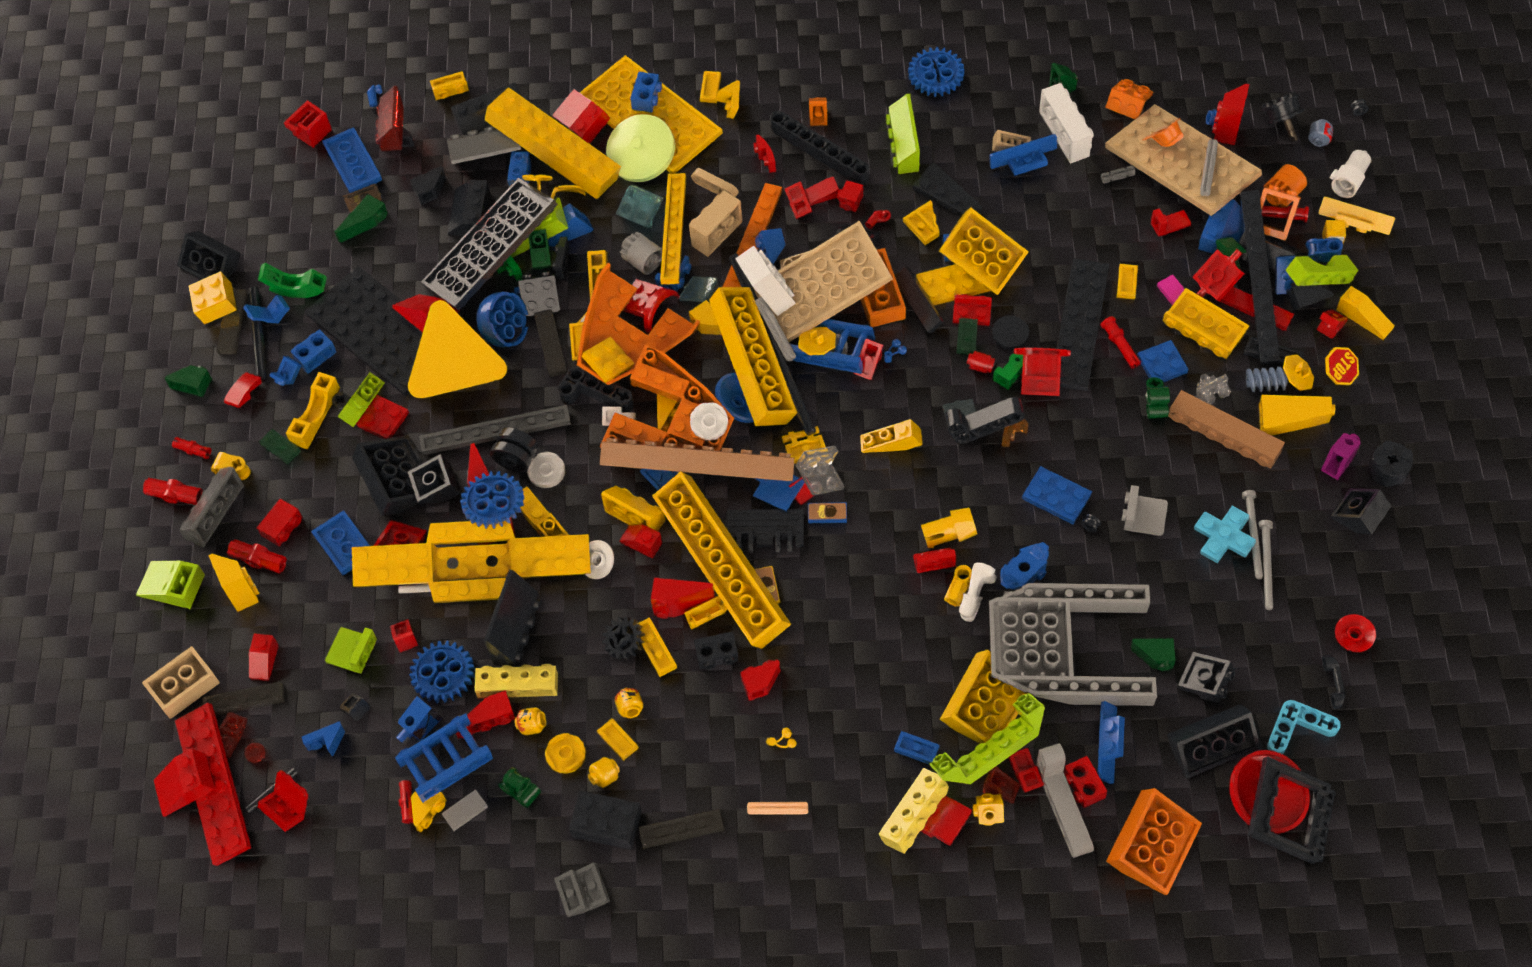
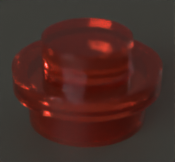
M260 743L249 744L245 750L246 759L252 763L260 762L265 756V748Z

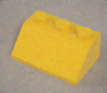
M614 486L601 493L605 512L628 525H645L658 532L665 522V515L660 507L648 504L644 498L632 495L626 488L621 489L618 486Z
M215 554L208 555L223 590L237 612L259 602L256 595L260 593L245 566L241 568L238 561Z

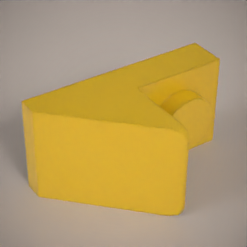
M738 80L720 89L715 98V101L726 103L727 118L734 119L739 109L740 81Z

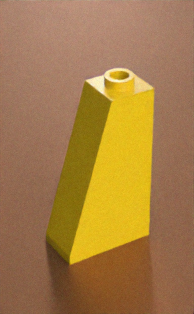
M1262 395L1259 402L1260 430L1271 436L1326 424L1335 415V404H1332V397Z

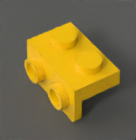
M463 71L430 80L436 100L469 91Z

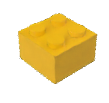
M222 272L189 285L193 312L204 324L237 311L232 283Z

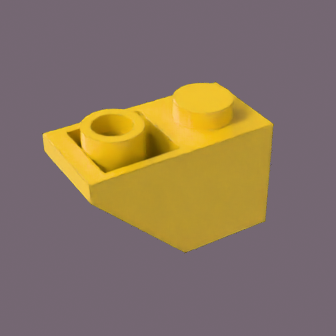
M707 300L689 311L692 324L697 320L700 321L698 331L701 334L722 335L711 304Z
M416 791L411 796L413 823L420 833L423 829H427L430 826L432 818L445 807L447 800L443 793L439 792L423 803Z

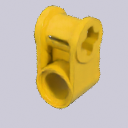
M224 452L218 453L211 467V471L214 474H217L222 468L233 467L241 480H245L250 475V468L242 457L229 455Z

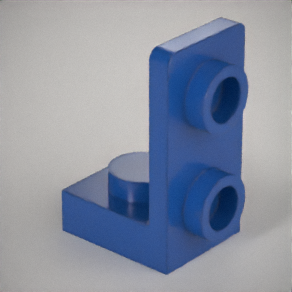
M685 255L681 263L679 284H661V273H657L655 277L656 285L678 292L679 288H682L684 285L685 275L689 274L691 270L689 256Z
M276 295L267 308L246 304L243 307L251 320L276 324L281 321L290 309L280 295Z

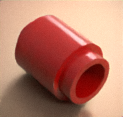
M974 351L973 354L969 353L966 364H969V369L982 373H991L995 359L991 358V355Z

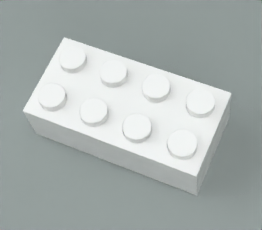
M1061 83L1042 89L1039 112L1052 134H1056L1057 142L1068 161L1073 163L1089 157L1090 149L1092 148L1093 131L1086 125L1084 116L1078 112L1076 103L1070 99L1068 90L1064 89Z
M753 246L735 258L751 285L777 316L796 304L792 298L795 296L762 250L758 251Z

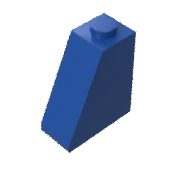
M570 203L563 207L568 229L549 238V246L554 247L556 244H559L560 237H567L569 241L592 232L594 229L588 217Z

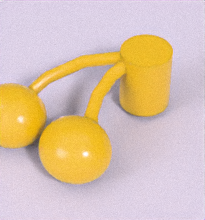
M783 728L782 737L776 741L772 737L766 740L767 745H776L781 748H794L797 744L793 738L787 741V746L777 744L783 738L791 737L792 732L789 728Z

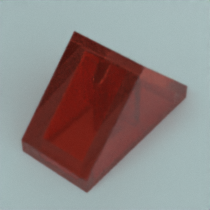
M995 766L988 771L983 793L1001 794L1003 801L1014 803L1020 784Z

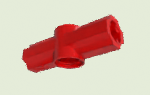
M148 478L147 480L145 479L143 484V493L145 495L159 497L172 504H177L179 501L196 505L203 492L202 488L187 486L175 479L163 481Z
M234 539L228 545V556L245 561L246 564L253 568L260 569L262 567L276 573H281L286 567L287 558L285 556L270 552L260 544L254 543L250 545Z

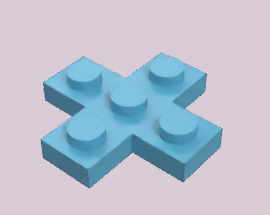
M1234 506L1229 509L1222 520L1204 512L1194 526V530L1209 537L1200 551L1201 555L1217 564L1227 549L1246 558L1256 543V539L1241 531L1249 519V514Z

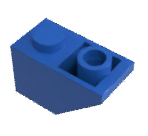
M781 228L762 230L755 239L756 247L759 248V251L762 250L772 264H774L786 245Z

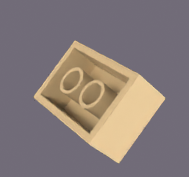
M725 190L720 195L715 196L713 202L708 207L706 206L701 214L689 224L692 247L709 257L743 222L741 201Z
M191 646L142 683L169 719H171L220 682Z

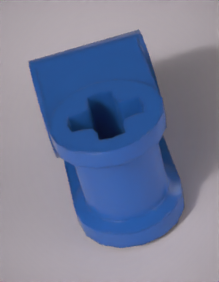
M1314 238L1305 243L1309 253L1308 256L1317 263L1328 262L1334 255H1341L1343 243L1338 238Z

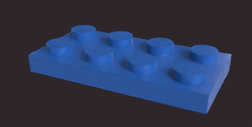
M354 127L322 141L350 194L382 181L379 171Z

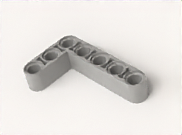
M1058 743L1039 750L1036 766L1072 857L1075 858L1093 852L1094 847L1063 773L1066 758L1061 744Z

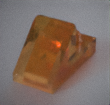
M1025 419L1004 428L1002 446L1009 447L1010 441L1015 440L1016 432H1028V423Z

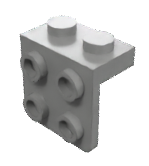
M1131 485L1130 492H1126L1124 503L1128 504L1127 509H1123L1122 521H1125L1124 530L1157 536L1163 535L1168 502L1162 499L1138 496L1139 486Z

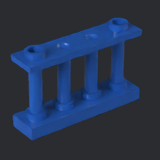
M827 319L815 327H827L835 334L841 335L835 351H829L825 355H807L798 348V345L791 344L796 358L792 361L861 374L863 371L862 360L859 357L865 339L874 341L875 335L873 327L868 325ZM848 336L858 338L852 355L841 354Z
M466 713L462 716H456L452 719L451 723L409 749L401 750L395 757L400 768L407 765L419 784L415 791L422 803L493 759L487 745L479 747L467 729V726L471 723ZM457 732L461 733L472 750L471 755L466 758H461L449 737ZM441 742L455 762L448 769H443L431 748ZM423 753L437 773L430 780L424 778L414 762V759Z

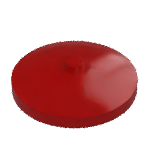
M1270 750L1253 752L1242 758L1232 771L1230 778L1231 800L1237 813L1249 826L1263 758L1270 757L1301 771L1291 759L1281 753ZM1283 777L1278 779L1277 786L1279 790L1273 804L1275 807L1274 816L1270 820L1271 832L1275 834L1287 832L1298 826L1305 818L1310 802L1308 788Z

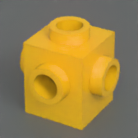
M987 793L976 796V804H973V816L978 818L979 824L990 826L995 823L1004 822L1001 794L992 795Z

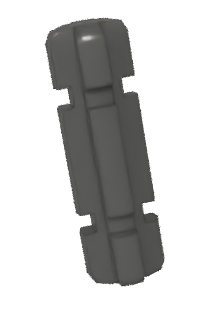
M1130 165L1126 169L1123 167L1112 170L1110 173L1104 172L1101 174V180L1103 183H1108L1110 180L1115 181L1126 178L1127 175L1128 177L1134 176L1136 170L1133 165Z

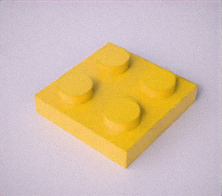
M611 337L586 350L581 356L605 383L631 369L634 365V362Z

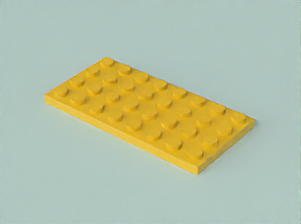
M625 55L579 93L590 99L608 114L611 119L607 124L613 129L625 119L635 115L647 114L663 120L672 131L675 139V153L666 170L670 174H675L723 134L722 129L663 83L662 90L657 95V106H654L652 113L632 110L630 98L638 71L648 72Z

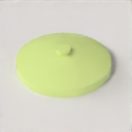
M647 114L629 117L618 124L609 136L606 146V156L621 166L618 176L630 182H645L659 176L667 169L675 153V139L668 125L660 118Z

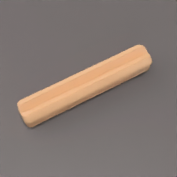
M748 802L747 812L748 814H808V803Z

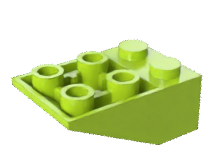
M151 561L136 596L190 609L205 574L199 565L184 561Z

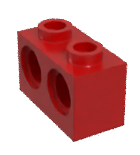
M1088 756L1065 766L1064 775L1067 783L1071 785L1074 791V799L1077 803H1081L1083 808L1106 798L1107 789ZM1080 771L1084 776L1077 777L1074 775V772ZM1091 789L1094 794L1088 795L1083 790Z

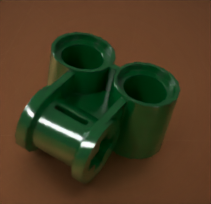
M1149 378L1146 381L1147 392L1145 394L1148 419L1168 417L1169 388L1164 386L1160 378Z
M514 767L507 771L503 780L498 784L501 790L507 795L513 796L526 808L541 793V790L531 782L530 778L523 777Z

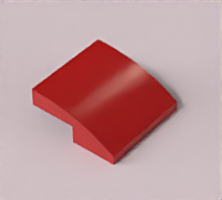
M945 796L937 805L935 812L930 815L921 832L931 838L934 836L951 846L972 814V810Z

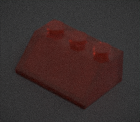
M393 86L380 98V105H377L379 119H376L378 133L375 134L376 144H379L381 151L402 150L404 106L398 87Z

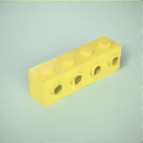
M543 664L541 666L522 665L521 667L504 665L501 668L483 666L482 668H476L475 693L478 698H486L505 690L508 697L557 696L558 672L556 666L551 664Z
M925 768L922 769L879 833L885 845L904 854L913 845L914 839L923 830L926 821L935 812L937 805L948 792L949 786L947 782L943 781L938 774Z

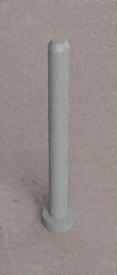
M1246 490L1242 492V498L1246 500L1247 514H1249L1250 536L1256 539V543L1252 547L1255 577L1262 579L1263 570L1254 507L1256 492L1254 490Z
M1270 520L1259 522V529L1262 530L1266 610H1272L1270 541V529L1273 528V522Z

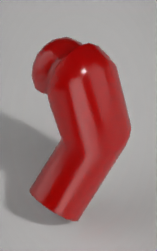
M878 210L873 212L865 226L868 229H872L876 223L888 221L891 217L890 211Z

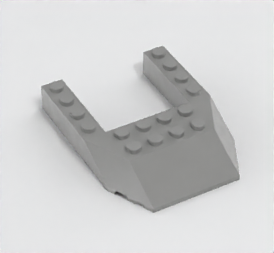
M1028 583L1014 592L1010 591L1002 597L990 600L992 677L1025 693H1030L1035 697L1072 705H1101V702L1106 701L1112 705L1153 706L1157 698L1156 677L1074 676L1070 612L1147 613L1150 605L1149 585Z

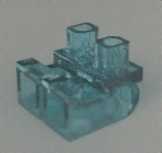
M630 185L616 214L651 229L653 218L660 209L663 197L638 186Z

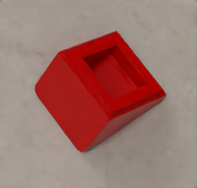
M804 476L789 485L791 488L801 479L805 480L804 485L795 497V500L800 505L816 495Z

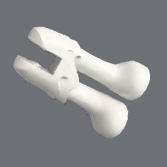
M974 563L969 591L966 594L963 593L962 603L959 608L960 616L964 621L972 622L975 619L981 604L980 602L983 599L979 597L983 585L993 584L996 581L995 569L987 564Z

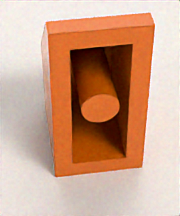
M809 98L810 126L827 125L826 98Z

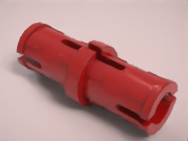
M175 437L174 440L177 442H172L173 448L185 451L188 455L194 454L204 459L209 458L206 454L211 455V448L199 445L196 441H187Z
M405 780L399 782L400 799L398 802L399 806H401L402 823L409 824L413 823L412 782Z

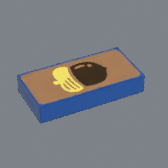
M847 502L808 503V523H847Z

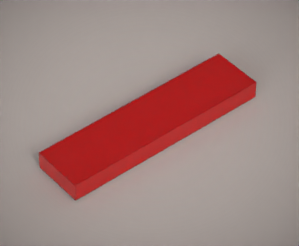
M1232 287L1219 301L1255 317L1252 295ZM1273 305L1276 327L1286 331L1294 314Z

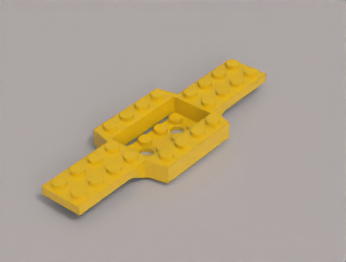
M471 521L430 523L426 543L352 547L353 587L429 584L434 603L497 600L500 597L506 578L499 577H507L509 569L514 570L522 578L591 574L589 534L515 538L511 524L506 521L503 522V527L499 523L496 524L495 529H493L492 524H489L488 528L485 529L484 524L478 527L476 522L472 524ZM508 541L506 544L438 548L435 546L440 544ZM489 556H495L498 559L496 566L490 567L487 565L486 560ZM450 558H456L459 564L457 568L450 569L447 566V561Z

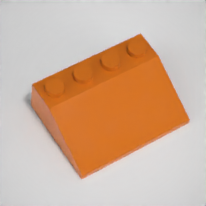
M1155 788L1141 790L1106 862L1121 873L1164 895H1168L1202 823Z

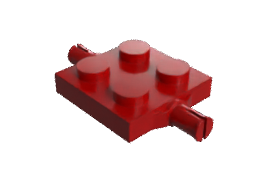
M1217 249L1193 276L1201 288L1197 295L1203 298L1207 293L1212 295L1217 301H1220L1245 274L1235 263L1242 255L1238 249L1230 257Z

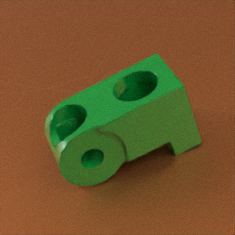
M1013 353L1003 369L999 366L996 368L993 381L1009 390L1022 374L1023 355Z

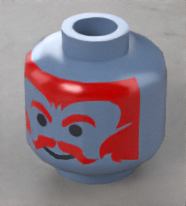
M1324 119L1313 122L1310 126L1309 141L1318 147L1328 145L1333 135L1332 124Z

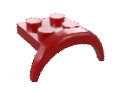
M636 279L632 285L637 288V292L623 311L643 317L645 331L649 335L652 330L655 312L662 301L669 296L674 295L677 298L681 296L672 289Z
M1015 348L1014 354L1023 355L1021 394L1059 396L1061 356H1070L1071 351L1051 348Z

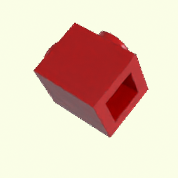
M846 180L843 189H840L837 195L839 207L847 211L856 212L863 197V185Z

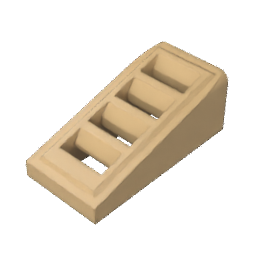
M997 130L993 136L992 151L998 152L1021 145V142H1030L1031 137Z

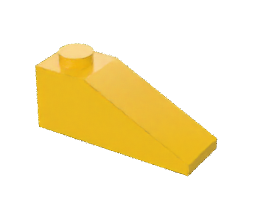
M606 250L587 251L590 299L597 276L608 263Z
M1350 286L1340 298L1336 310L1382 340L1393 330L1394 325L1368 296Z

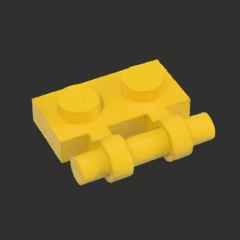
M815 426L816 432L810 436L804 430L795 433L791 431L788 432V435L781 436L783 444L791 442V444L785 445L787 453H791V457H795L794 464L827 454L822 435L814 436L820 433L818 426ZM807 437V439L797 441L798 439Z

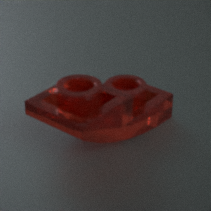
M231 712L228 713L219 727L226 757L229 759L248 721L247 718Z

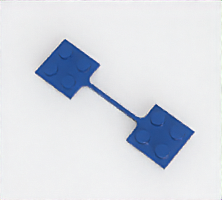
M793 475V481L753 478L760 482L753 496L787 512L804 485L805 480L801 479L790 488L789 485L798 480L799 477Z

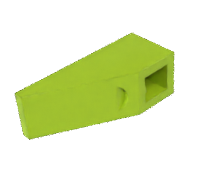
M369 372L338 417L354 427L385 382Z

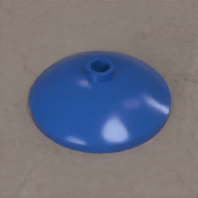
M729 373L721 377L715 387L717 400L735 420L745 423L754 422L736 373Z

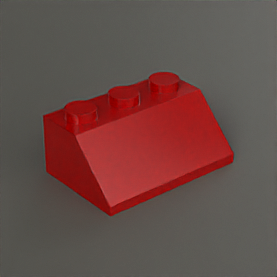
M1244 84L1225 93L1223 101L1219 100L1217 107L1219 112H1216L1214 121L1216 123H1214L1212 133L1215 134L1214 140L1235 145L1250 84Z

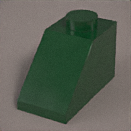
M1057 63L1051 64L1049 87L1061 83L1069 93L1075 91L1078 82L1077 75L1074 72L1072 73L1067 66Z
M192 365L165 377L169 388L201 397L204 396L212 380L205 367Z
M1174 638L1132 640L1131 651L1152 669L1160 671L1173 669L1175 664Z

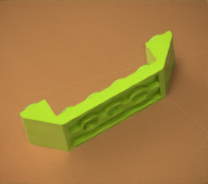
M1030 693L1021 695L1013 703L1020 718L1012 720L1002 731L995 732L992 738L985 743L977 745L974 751L962 756L957 763L945 752L944 754L937 755L929 765L943 781L972 784L1039 735L1045 707Z

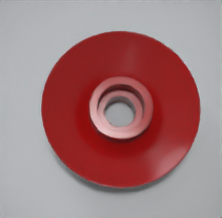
M1351 614L1342 617L1337 622L1335 637L1338 643L1346 650L1363 652L1374 644L1376 630L1367 618ZM1351 634H1355L1357 638H1353Z

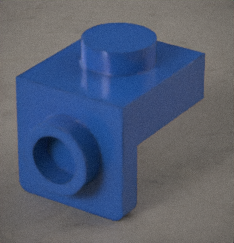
M284 356L278 371L271 372L270 377L275 379L274 382L281 386L294 384L302 365L289 356Z

